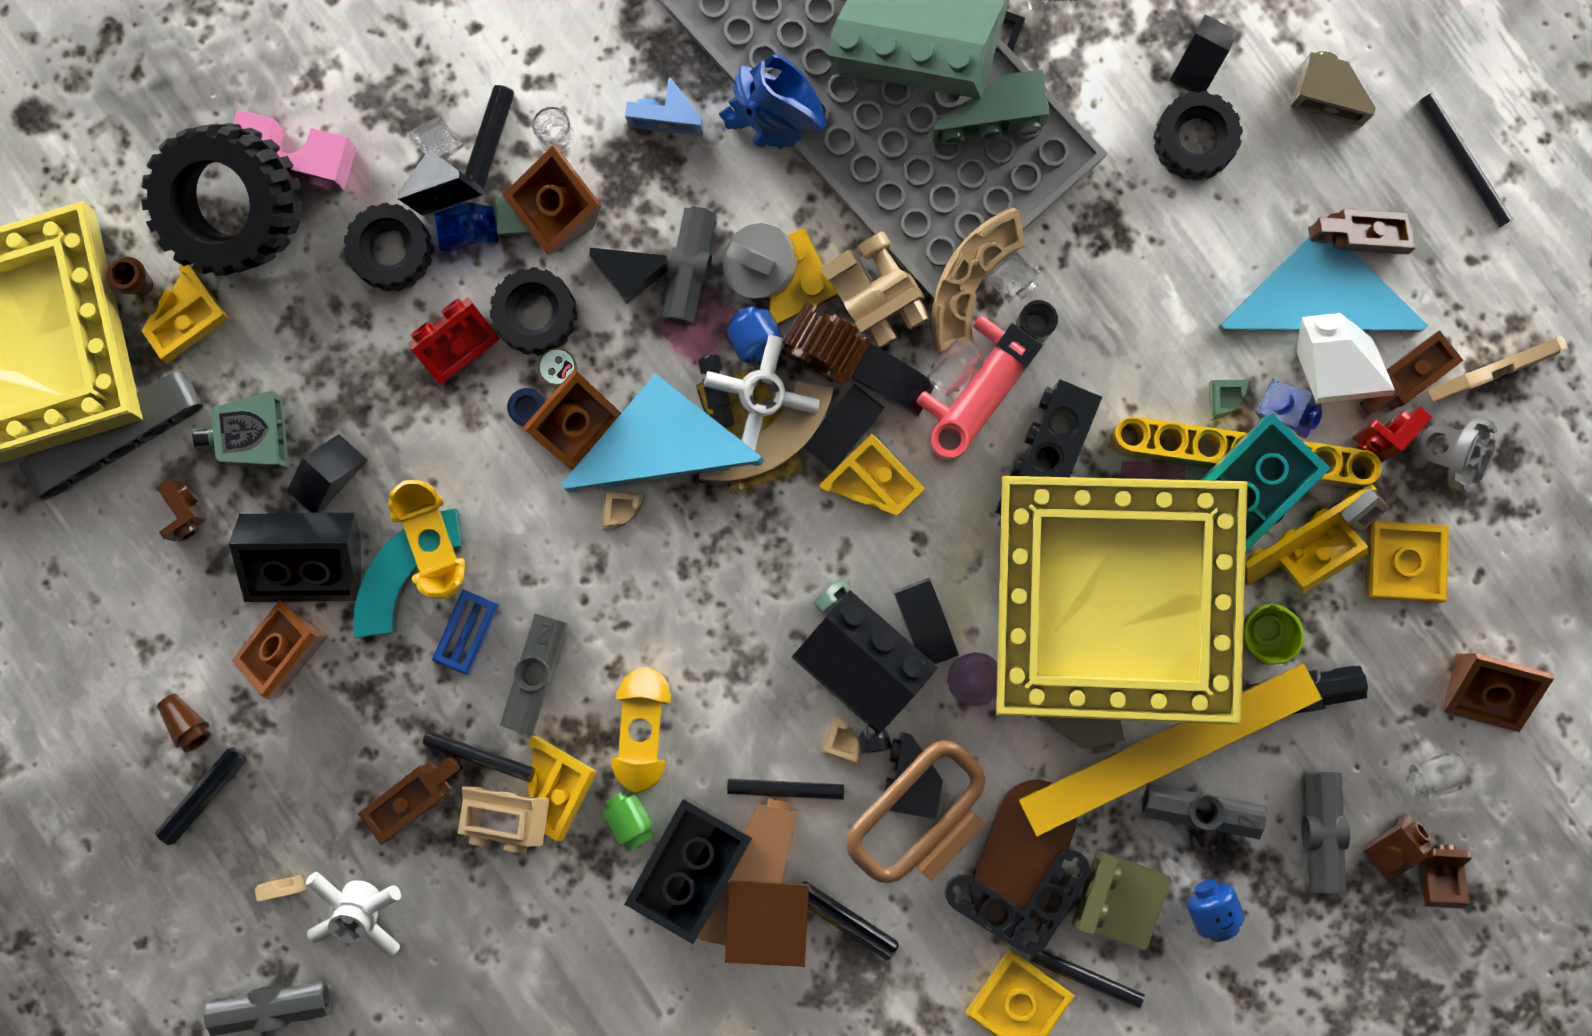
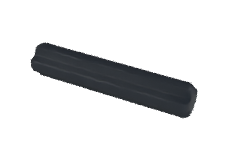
M495 85L492 88L464 174L482 187L483 190L515 95L512 89L503 85Z
M234 747L228 748L155 832L157 838L168 846L175 844L246 762L244 754Z
M804 881L801 883L809 884V910L885 960H890L899 947L897 940L809 882Z

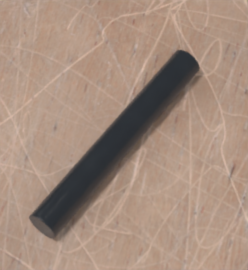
M429 730L424 735L423 745L526 782H531L534 777L535 768Z
M728 778L727 794L844 800V784Z
M1045 950L1037 954H1031L1030 962L1138 1009L1142 1006L1145 994Z

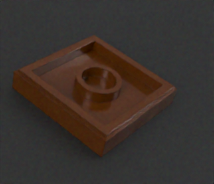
M730 880L725 963L805 967L809 884Z

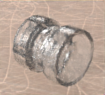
M547 107L541 109L535 115L532 128L539 145L544 151H547L552 145H556L562 153L571 148L574 143L575 133L568 115L563 110L557 107Z

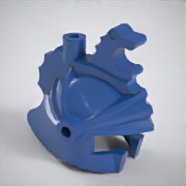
M776 53L754 68L745 66L739 68V74L735 76V85L733 87L735 98L729 101V107L719 113L728 130L743 129L744 127L751 126L757 131L753 137V142L760 148H764L767 144L780 150L784 147H793L796 141L802 139V130L808 129L821 132L826 127L821 102L809 81L793 63ZM764 66L766 68L779 69L781 73L778 77L764 72Z

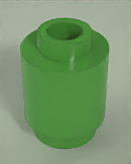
M624 790L605 801L608 809L603 811L602 815L618 844H624L627 852L655 837L651 830V827L654 825L636 793L628 797Z

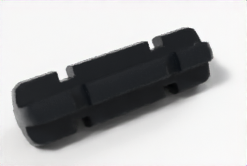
M706 355L698 361L701 375L705 374L706 376L707 371L720 374V371L723 370L719 355ZM702 379L708 409L713 410V414H710V417L726 429L734 426L733 412L728 410L727 407L731 405L728 392L705 387V379Z

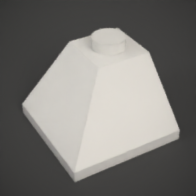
M1341 313L1302 317L1296 353L1316 404L1394 395L1395 389L1370 335Z

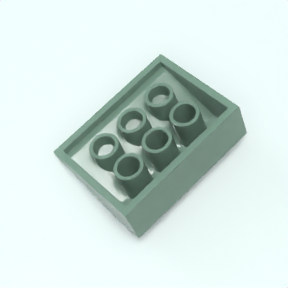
M847 0L837 17L826 56L836 72L840 74L982 99L1010 0Z

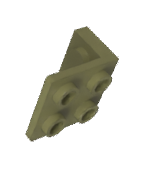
M1096 850L1072 925L1078 930L1091 935L1097 933L1138 949L1147 950L1171 877L1106 852Z

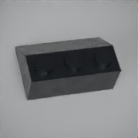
M355 513L239 514L229 547L244 602H278L279 600L283 602L356 601L361 585V539Z
M851 590L847 592L791 657L878 734L891 723L939 668Z
M689 797L682 799L624 905L694 944L751 842L752 837L722 816Z

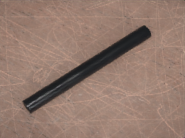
M1433 92L1419 100L1420 104L1499 228L1512 221V216Z

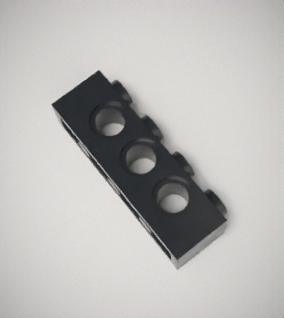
M1061 379L1058 380L1053 388L1047 386L1038 406L1044 409L1040 422L1036 423L1033 421L1024 440V443L1030 445L1025 458L1018 456L1010 476L1070 477L1102 396ZM1060 415L1068 420L1070 424L1068 433L1060 434L1052 428L1051 419L1053 416ZM1047 450L1054 455L1056 462L1053 469H1044L1038 464L1037 453L1039 451ZM1002 496L995 511L999 515H1001ZM1000 517L999 522H998V524H997V525H1000V526H1001V517Z

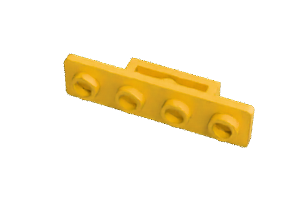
M1369 484L1363 489L1356 488L1350 491L1342 499V502L1329 510L1325 508L1318 511L1304 526L1297 530L1290 529L1286 531L1272 546L1265 550L1258 549L1251 553L1245 560V582L1247 585L1253 584L1273 570L1281 567L1298 589L1305 594L1368 554V546L1340 513L1369 488L1377 493L1374 485Z

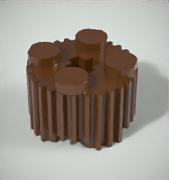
M805 302L783 340L784 348L781 353L799 364L804 362L808 365H815L814 374L830 383L835 381L843 385L845 380H850L871 340L867 337H856L859 329L835 314L833 316L825 314L823 317L815 313L818 306Z

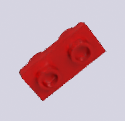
M469 297L463 301L459 298L455 299L441 311L444 316L432 325L430 322H425L411 334L413 339L408 343L410 349L439 385L443 384L501 339Z
M1421 406L1409 414L1404 410L1396 418H1391L1385 425H1382L1377 420L1373 421L1358 431L1352 439L1358 443L1357 449L1373 452L1382 463L1402 452L1433 416Z

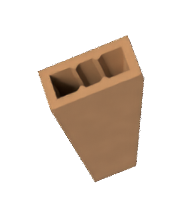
M768 798L767 804H758L743 831L751 836L752 840L730 880L782 883L797 811L790 810V802ZM729 881L697 939L726 946Z

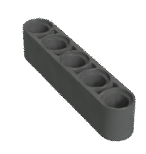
M177 371L171 373L137 393L143 420L34 453L23 460L19 467L38 500L50 499L61 494L199 412L204 405L185 372Z

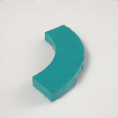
M458 509L440 511L453 549L462 547ZM404 529L392 537L377 553L362 579L354 607V638L395 633V613L398 600L404 589V584L418 568ZM432 529L423 531L418 540L420 548L426 552L436 550L440 545L439 534Z

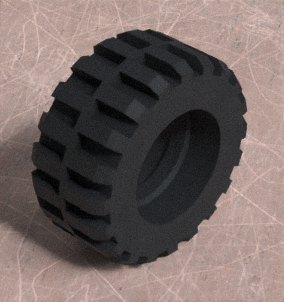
M226 123L187 128L177 132L175 138H168L159 145L161 153L152 155L147 163V167L152 170L151 174L143 175L141 187L147 189V197L141 198L142 210H148L151 220L146 221L150 233L157 231L161 238L157 241V244L164 252L174 251V261L182 266L193 264L192 269L198 273L208 274L213 272L216 276H227L266 264L276 258V253L287 248L291 243L290 238L287 236L296 233L300 224L299 220L294 219L295 213L302 212L303 200L296 199L295 190L301 189L299 177L292 178L289 169L294 166L289 157H279L277 152L280 150V146L272 139L261 140L262 132L253 128L242 129L240 124ZM218 162L232 169L240 177L247 189L250 203L249 215L245 226L238 234L227 235L216 230L207 222L200 211L196 194L197 184L201 173L211 163Z

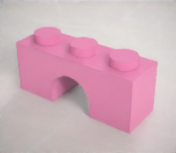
M237 110L233 124H240L242 129L253 128L262 132L261 140L272 139L279 145L280 150L277 152L279 157L288 156L294 166L289 169L292 178L299 177L300 180L308 181L310 187L323 192H331L332 188L345 190L356 147L348 137L310 128L305 145L296 152L286 153L281 151L284 129L275 119Z

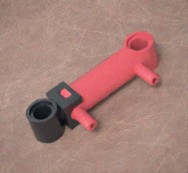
M1044 300L1029 302L1019 314L1016 325L1012 323L1006 332L983 315L979 316L973 324V328L996 344L950 408L926 391L922 392L919 396L917 404L940 420L934 427L928 444L931 454L936 459L942 462H952L963 455L1043 347L1041 343L1050 338L1058 325L1057 311L1050 303ZM1033 314L1042 316L1046 322V329L1042 331L1032 329L1027 322V317ZM944 432L955 434L958 438L959 446L954 450L942 448L938 441L939 435Z

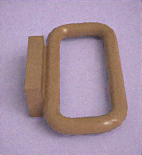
M943 740L927 747L853 824L846 840L847 851L853 862L869 877L881 883L899 881L915 866L932 882L986 825L970 810L983 793L986 782L984 771L980 764L956 742ZM949 756L968 774L970 778L969 786L896 864L891 867L881 866L863 849L862 840L864 836L937 759Z

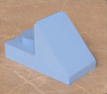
M671 78L668 79L665 106L660 105L656 100L647 98L638 99L637 102L627 101L625 118L629 128L703 136L704 128L701 116Z

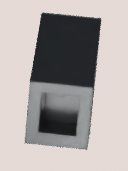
M901 732L900 740L893 739L889 762H894L896 765L893 778L886 777L883 793L923 752L910 733ZM933 765L889 811L932 819L937 818L943 779Z

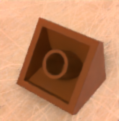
M552 145L502 195L547 255L554 253L592 230L602 207L556 145Z
M573 370L525 424L523 429L573 471L619 417L621 412L576 370Z
M279 600L232 659V662L262 697L266 699L281 697L328 635L289 605Z
M1478 653L1456 654L1445 699L1444 712L1520 732L1553 682L1554 676L1552 673Z

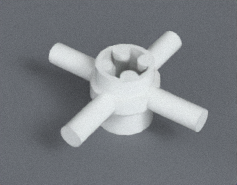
M768 335L760 370L748 373L742 380L707 371L704 380L705 387L738 395L741 405L749 412L742 442L754 451L764 416L775 413L781 406L816 415L820 402L819 399L785 391L782 380L775 374L784 338ZM759 381L766 382V388L772 391L771 399L764 398L761 404L755 403L753 396L754 386H757Z
M314 872L308 877L306 884L331 905L329 919L308 930L307 936L312 943H317L330 935L347 943H357L367 937L389 957L397 953L400 944L377 925L376 921L379 915L378 910L401 898V892L398 887L392 885L379 892L370 883L351 881L340 892L318 872Z

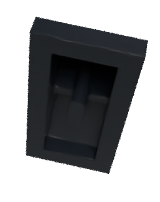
M1205 14L1169 81L1190 92L1200 93L1201 91H1207L1228 55L1238 31Z
M429 149L399 190L398 200L423 216L483 195V188Z
M590 248L589 256L593 264L626 304L667 273L668 270L666 255Z
M338 434L302 458L287 492L311 513H321L368 459Z

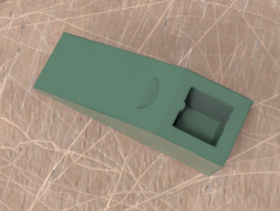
M1043 69L1003 75L984 89L982 99H969L935 123L932 131V141L942 140L943 144H955L962 142L967 136L980 135L982 139H991L1001 136L1003 131L1018 129V133L1026 134L1040 130L1041 126H1045L1050 114Z

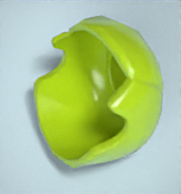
M1273 603L1259 605L1246 615L1243 624V643L1249 653L1264 664L1275 665L1288 663L1299 654L1305 639L1302 624L1293 612L1282 605Z

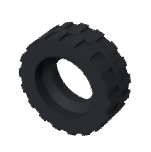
M1193 91L1188 92L1183 97H1177L1171 105H1168L1156 124L1157 128L1154 131L1153 139H1155V153H1158L1159 161L1168 168L1170 173H1175L1185 180L1191 178L1194 181H1198L1205 177L1209 179L1215 176L1217 172H1221L1231 162L1240 148L1242 142L1240 136L1243 133V129L1239 123L1240 117L1238 112L1235 113L1233 105L1229 101H1224L1221 99L1222 96L1218 94H1209L1208 91H1201L1200 93ZM1193 118H1201L1208 121L1214 127L1216 142L1211 150L1202 154H1194L1182 146L1179 132L1181 126L1186 121Z
M381 203L378 206L371 205L367 207V210L360 211L355 216V220L349 223L347 235L344 236V243L346 244V249H344L345 257L349 260L348 264L351 269L370 286L378 287L382 291L390 292V290L394 289L400 291L404 290V287L415 285L416 281L420 277L423 278L427 273L426 269L432 262L433 244L430 242L431 235L422 221L411 210H406L399 204ZM393 229L404 235L407 241L406 255L397 264L389 266L379 264L371 254L370 246L372 239L380 231Z
M531 267V269L524 270V268L518 269L516 273L508 274L504 277L505 280L501 284L498 283L494 296H491L490 304L492 307L489 311L490 318L493 320L492 325L502 340L515 351L519 350L522 354L530 355V353L537 356L543 355L552 348H557L561 344L564 345L568 341L567 338L570 333L573 334L575 329L574 322L577 320L575 299L564 281L559 276L553 275L551 271L546 269L545 271L539 270L538 267ZM532 293L545 296L552 305V317L549 323L538 330H529L522 327L515 316V308L518 301L525 295Z

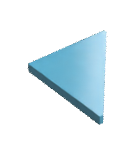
M1308 237L1219 328L1222 331L1300 330L1302 317L1341 313L1364 332H1422L1429 325L1352 251L1335 249L1332 242L1326 244L1311 242L1310 237Z
M655 373L560 486L570 493L576 492L577 489L626 485L627 482L646 479L653 481L674 478L681 474L695 472L702 474L730 470L731 467L751 464L758 466L762 465L765 460Z

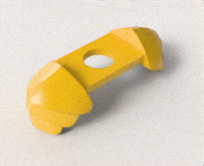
M406 480L397 485L389 494L388 507L390 509V519L393 523L402 522L419 569V573L412 576V581L417 586L418 591L427 597L448 599L458 591L465 574V561L463 557L456 558L439 510L444 505L441 496L426 482ZM428 529L435 530L440 536V545L432 552L422 550L418 542L420 534Z
M643 667L627 674L617 689L616 700L622 701L618 756L611 757V767L615 778L623 787L634 793L647 791L656 786L662 779L666 768V761L658 759L662 704L671 702L669 684L665 677L653 669ZM635 719H645L651 725V735L646 741L637 742L630 737L629 726Z

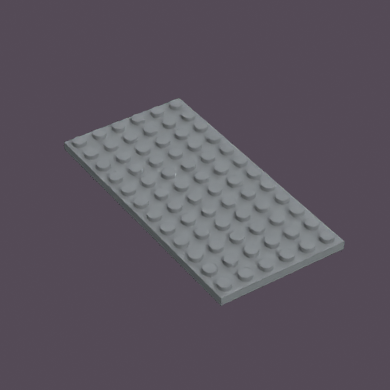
M657 0L734 85L735 76L739 74L741 66L754 68L774 53L785 57L803 73L821 102L826 127L821 132L808 129L802 130V139L796 141L792 148L872 235L882 231L886 233L891 243L890 247L886 249L888 253L914 278L915 282L933 302L940 277L948 261L964 239L977 227L1001 212L1016 208L1019 209L1022 227L1025 230L1107 155L1106 151L1047 88L1046 94L1050 114L1045 126H1041V129L1036 132L1021 134L1018 133V129L1003 131L1001 136L991 139H982L980 135L967 136L965 140L955 144H943L942 140L932 141L934 124L971 99V97L837 73L826 54L837 17L847 0ZM1000 38L996 47L998 51H995L985 88L1005 74L1030 71ZM764 66V72L778 77L781 73L779 69L766 68Z

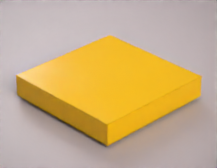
M1374 521L1369 525L1366 598L1447 602L1449 525Z
M1009 948L971 1002L965 1014L995 1036H1048L1075 995Z

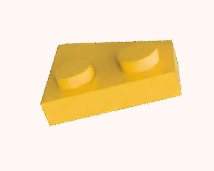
M804 227L788 235L794 245V254L797 256V267L793 280L782 293L770 297V313L778 326L796 318L805 302L820 306L838 296L833 285L826 279L820 269L823 264Z
M180 264L178 270L182 273L171 291L167 289L164 291L158 301L157 310L150 315L141 330L159 358L167 364L229 320L202 278L192 269V264L186 266Z
M871 434L819 485L823 490L845 496L897 516L926 489L874 434Z
M531 736L528 749H533L532 767L535 768V774L532 781L527 782L529 798L544 797L550 799L544 834L555 841H563L598 771L542 738Z

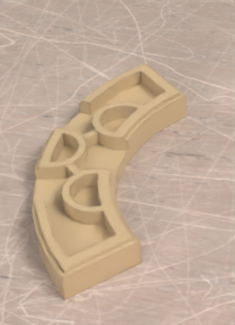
M1011 208L985 221L964 239L948 261L940 277L932 307L931 330L934 351L941 353L973 342L972 313L977 297L975 292L981 280L1002 259L1026 246L1019 209Z
M1560 336L1427 390L1432 401L1437 403L1461 392L1496 380L1507 373L1510 374L1565 352L1568 347L1563 336Z
M796 381L793 393L820 400L816 415L786 407L772 424L759 433L755 452L765 460L762 465L753 466L751 464L731 467L730 470L700 473L699 480L709 482L746 480L774 470L798 454L820 427L830 406L834 388Z

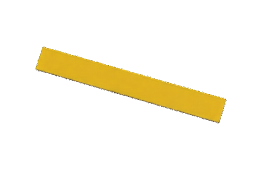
M1301 663L1242 692L1241 725L1176 723L1019 799V802L1036 836H1039L1322 700L1305 664Z

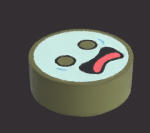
M552 348L546 351L538 362V372L545 383L556 388L562 384L573 370L578 371L576 360L572 354L562 348Z

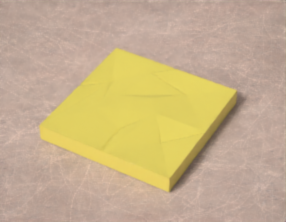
M84 201L0 226V464L143 420L114 290L109 285L107 278L109 267L97 214Z
M1002 476L996 715L1241 725L1247 481Z

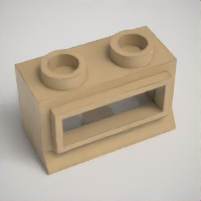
M462 787L463 802L458 834L469 836V844L492 846L493 841L504 842L503 850L517 853H527V847L543 845L549 798H527L517 796V793L487 791L488 788Z

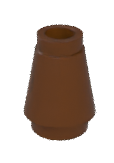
M121 257L110 265L107 278L109 285L114 291L120 294L138 296L148 295L152 291L153 280L143 264L136 258Z
M176 693L168 695L158 703L157 709L160 711V715L176 748L181 747L185 753L196 750L208 741L211 736L208 730L209 723L186 702L180 699Z

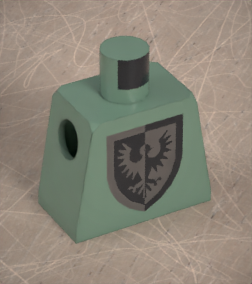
M272 391L215 406L211 410L212 426L193 429L192 438L195 449L197 451L214 449L216 461L221 464L240 467L289 468L283 401L281 396Z

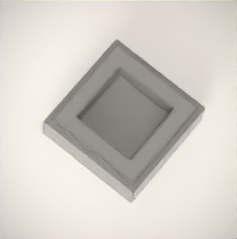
M1369 488L1344 509L1340 515L1348 524L1360 532L1384 514L1390 506L1381 496Z

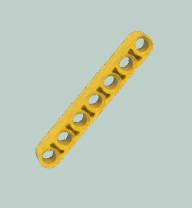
M1128 417L1112 429L1110 444L1113 450L1124 456L1213 468L1247 433L1141 417ZM1124 427L1132 428L1137 432L1139 439L1137 445L1131 446L1123 441L1121 431ZM1161 433H1169L1175 438L1176 448L1174 451H1167L1161 446L1159 439ZM1200 438H1205L1212 442L1214 446L1212 457H1207L1200 453L1198 449ZM1303 441L1316 455L1322 456L1331 468L1316 484L1356 489L1369 485L1380 477L1382 465L1378 456L1373 452ZM1354 460L1361 462L1365 467L1366 473L1363 479L1357 478L1352 471Z

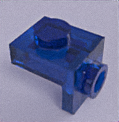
M466 202L434 213L439 250L451 252L475 243L488 245L498 243L497 220L494 209L491 206Z
M1271 379L1255 413L1259 418H1263L1266 414L1273 412L1288 428L1293 429L1299 437L1306 439L1311 429H1316L1320 423L1322 405L1321 403L1316 404L1312 392Z

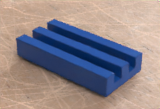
M462 589L432 661L465 675H470L500 604ZM470 600L474 602V605L451 658L448 659L444 657ZM484 606L487 610L462 665L458 662L480 611Z

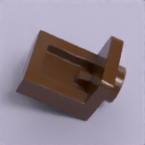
M167 479L156 488L177 519L160 530L159 533L163 539L183 542L194 536L199 531L197 526L207 519L196 505L200 500L193 488L186 482L182 484L181 482Z
M1405 813L1399 817L1395 827L1366 844L1364 853L1384 877L1391 881L1428 858L1431 838L1426 828L1419 821L1414 822Z
M1444 844L1435 846L1429 851L1428 858L1420 863L1425 907L1464 909L1470 904L1464 867L1472 859L1470 850H1457V847L1454 845Z

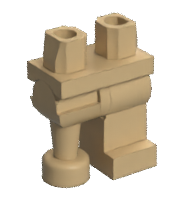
M884 231L871 236L858 246L865 259L873 258L881 277L875 281L872 280L857 252L852 250L845 251L820 267L826 279L831 282L860 333H867L879 348L887 346L898 338L889 320L901 314L910 330L929 320L922 300L925 299L923 292L918 288L914 278L909 273L900 270L886 250L890 247L891 243Z

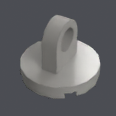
M764 223L747 225L736 232L728 242L723 256V272L729 286L739 295L757 301L766 300L765 298L782 293L793 280L797 267V256L794 254L793 243L790 237L779 228Z
M1482 417L1472 419L1463 431L1443 425H1435L1422 433L1418 444L1419 451L1428 461L1449 469L1448 485L1451 490L1468 494L1474 490L1473 486H1470L1471 483L1478 484L1484 478L1495 451V441L1490 439L1491 433L1495 434L1497 428L1493 421ZM1440 435H1446L1449 438V448L1443 454L1434 455L1431 452L1433 439Z

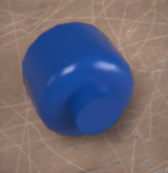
M755 306L744 308L733 315L727 331V336L738 358L744 363L756 362L758 366H761L768 335L783 338L772 314L768 310L758 309Z
M1213 879L1198 883L1194 887L1195 891L1189 896L1186 903L1197 933L1205 938H1210L1214 942H1222L1235 937L1244 922L1245 914L1234 888L1226 883H1217Z

